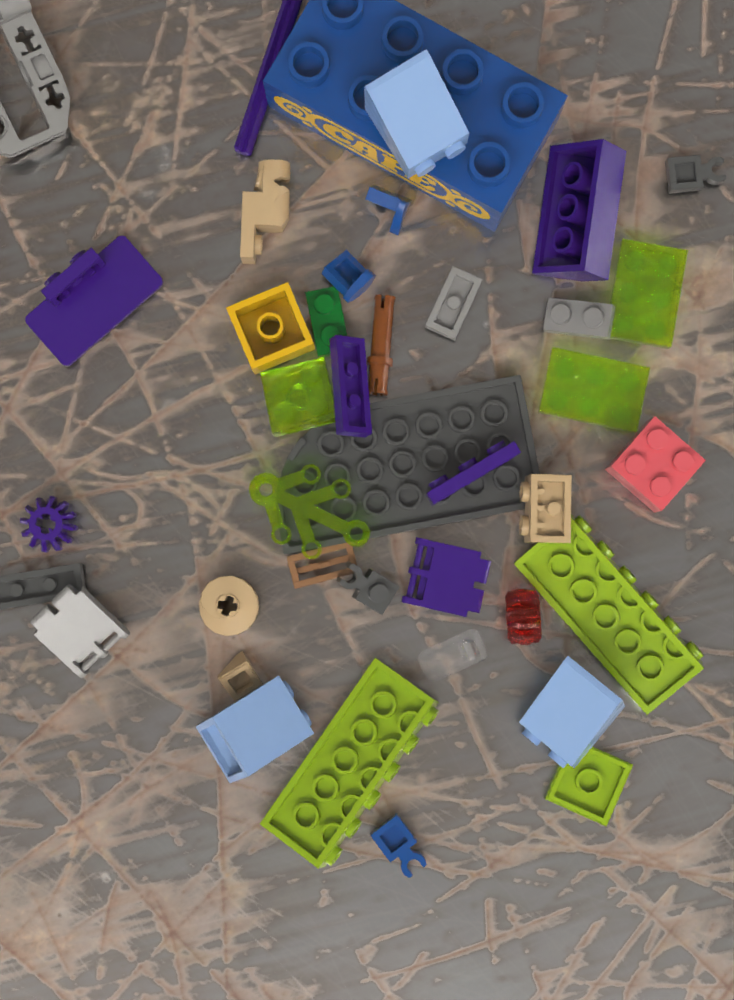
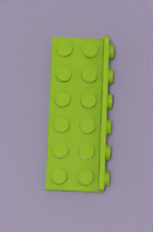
M571 514V543H536L518 558L514 565L645 714L648 715L704 669L703 662L700 660L704 655L692 641H689L687 644L678 635L682 631L681 628L669 615L666 618L662 617L656 610L659 606L658 602L647 590L643 593L639 591L633 584L637 579L625 565L621 568L616 565L611 559L615 554L603 540L597 543L589 534L593 529L581 515L575 518Z
M375 658L267 812L260 825L316 868H323L327 864L332 866L343 851L339 846L346 836L352 838L361 826L362 821L359 820V817L367 808L370 811L381 797V793L378 790L384 781L391 782L398 773L401 766L397 763L404 752L409 755L418 744L420 738L416 735L422 726L428 727L436 718L439 712L436 706L439 701Z

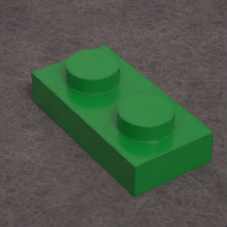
M334 286L305 292L318 358L330 356V338L335 335L347 336L339 291Z

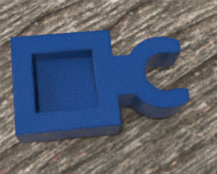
M397 813L370 833V836L390 863L399 857L401 860V870L408 878L413 876L407 866L410 860H418L423 867L427 865L423 854L410 848L417 843V839Z

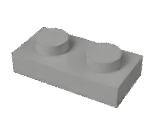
M452 266L425 328L455 341L483 279Z
M548 297L543 330L547 333L610 340L615 306L613 304Z

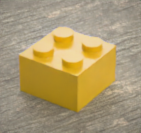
M288 282L226 307L254 375L315 350L314 342Z

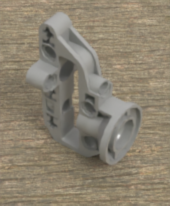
M0 0V34L3 35L48 129L25 140H20L0 101V123L4 126V131L0 135V155L7 158L18 156L64 135L68 126L70 95L63 76L31 12L32 8L29 0ZM20 32H23L25 36H32L30 38L32 52L29 54L23 42L17 43ZM51 87L54 97H61L63 99L60 103V109H56L54 105L48 106L46 104L49 102V93L46 88Z

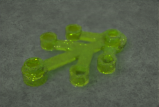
M308 464L301 471L280 478L271 473H261L255 476L250 483L249 493L255 503L265 506L273 529L271 537L275 543L284 545L292 538L291 529L283 523L278 503L291 509L303 543L301 548L302 554L308 559H316L322 552V546L315 540L308 518L343 534L344 540L350 546L360 547L369 540L370 530L365 522L361 520L347 522L314 506L334 498H347L351 493V485L347 480L337 479L330 486L296 497L284 490L304 482L309 485L318 483L321 479V471L318 466ZM309 468L317 471V477L312 481L305 478V472ZM338 483H344L347 485L348 490L346 494L338 495L335 492V486ZM263 484H270L273 491L269 496H263L260 493V488ZM355 527H359L363 531V537L360 540H354L350 536V531ZM280 528H284L288 532V537L284 541L277 540L275 536L276 531ZM309 543H315L318 546V552L313 556L308 555L305 551Z

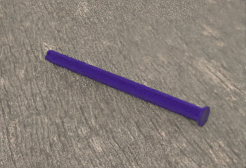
M302 0L282 1L234 145L235 152L241 155L250 156L252 154L268 106L263 80L294 27Z

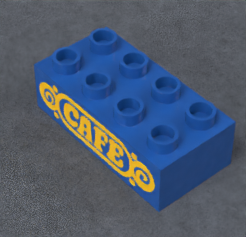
M309 0L263 80L268 107L493 232L498 228L554 129L568 97L563 92L396 0ZM427 49L469 131L467 144H465V150L451 159H448L447 156L435 162L436 167L424 176L418 177L415 174L407 178L365 110L364 86Z

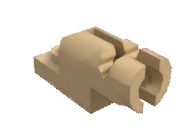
M274 159L260 161L254 191L257 192L242 191L240 258L243 264H256V255H262L263 239L262 235H257V232L281 233L289 221L290 191L286 186H281L287 185L290 182L291 166L288 161Z

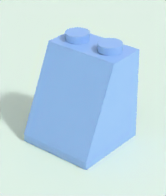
M427 49L364 86L365 110L407 178L415 174L418 177L424 176L436 167L435 162L445 156L448 159L454 158L465 150L469 131Z
M567 656L519 723L525 727L522 734L532 743L538 746L542 741L551 749L548 756L562 768L567 764L575 768L624 709L625 704L620 697Z
M280 676L266 682L195 726L229 783L252 775L314 734L310 727L312 723L309 716L304 710L298 708L293 699L294 693L292 688L286 681H282Z

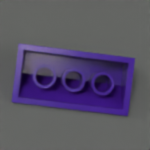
M604 139L550 146L532 274L581 282L609 280L626 150Z

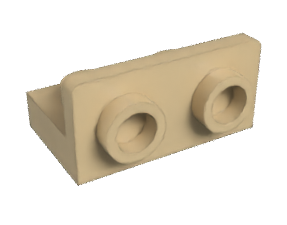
M530 474L525 476V482L520 483L519 497L520 502H525L524 515H521L519 519V534L524 536V543H571L572 475Z

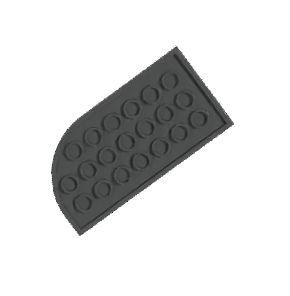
M521 375L370 403L372 434L366 438L337 435L335 413L319 421L293 447L282 470L276 495L277 520L284 555L525 509V502H520V483L525 482V476L540 474ZM504 440L506 445L515 441L521 451L518 456L437 504L431 505L426 497V493L431 490L428 484L445 474L448 479H451L460 473L457 468L458 466L474 457L477 462L489 456L486 450Z

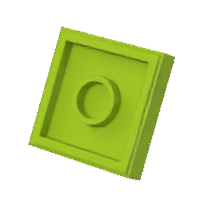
M592 746L575 768L569 764L562 768L558 764L544 799L607 827L633 764Z

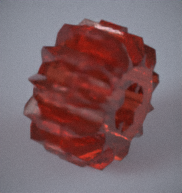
M526 588L508 591L505 596L508 640L511 644H520V646L539 643L542 638L539 594L535 590H527Z

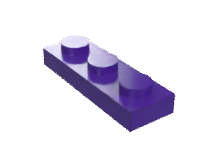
M335 335L329 339L336 434L366 438L372 434L365 339Z
M504 440L486 450L489 456L477 462L474 457L458 466L457 468L460 473L451 479H448L445 474L428 484L431 490L426 493V497L431 505L437 504L518 456L521 451L515 441L506 445Z

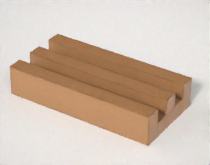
M351 542L322 547L286 557L295 589L351 575L353 571L346 568L301 581L299 580V574L348 561L357 565ZM342 549L347 550L348 555L296 568L295 565L296 561Z

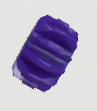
M49 496L46 504L43 498L38 497L35 502L37 509L29 505L25 507L26 512L31 515L30 519L20 518V523L29 525V528L23 530L21 535L22 537L33 535L29 542V546L32 548L37 547L41 543V551L48 553L52 544L56 551H61L63 549L61 539L67 543H72L73 538L67 534V531L78 530L77 525L69 524V520L74 519L77 514L73 511L65 513L69 506L67 501H62L57 505V498ZM48 516H50L51 521L55 522V528H49L50 533H48V528L43 527V521L49 520Z

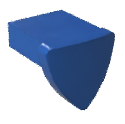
M377 185L370 186L365 200L395 211L389 232L399 235L412 200Z
M347 250L326 265L321 273L343 295V299L347 303L362 295L376 277L370 269H365Z

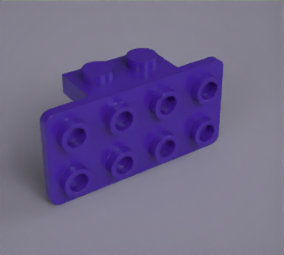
M118 236L98 254L92 247L87 251L82 250L70 260L71 265L62 273H54L46 280L44 284L46 287L41 290L46 299L25 318L26 324L64 366H71L163 286L161 276L125 236Z

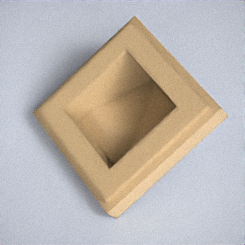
M243 651L238 653L217 676L234 702L263 685Z

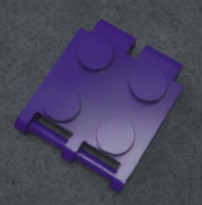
M416 537L415 544H418L413 567L409 566L408 573H411L407 594L402 596L401 602L467 617L468 611L480 613L485 590L473 588L474 582L486 584L491 561L480 559L481 552ZM424 546H426L427 550L423 563V568L419 569ZM419 575L421 577L417 589L416 598H412L417 576Z

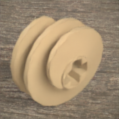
M235 576L218 577L210 581L202 591L199 601L200 616L204 624L214 633L224 636L238 635L249 629L255 622L259 612L258 595L251 584L242 578ZM229 596L234 598L233 603H237V610L230 611L229 615L224 613L225 608H221V602L228 601Z

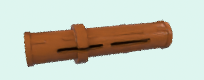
M382 294L374 297L375 307L371 355L367 357V365L370 366L368 379L369 395L377 396L378 393H380V396L388 395L389 367H392L393 359L390 358L394 302L396 298L391 295H385V298H382Z

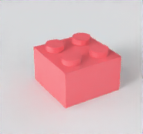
M654 416L647 420L605 470L656 513L662 511L706 460Z

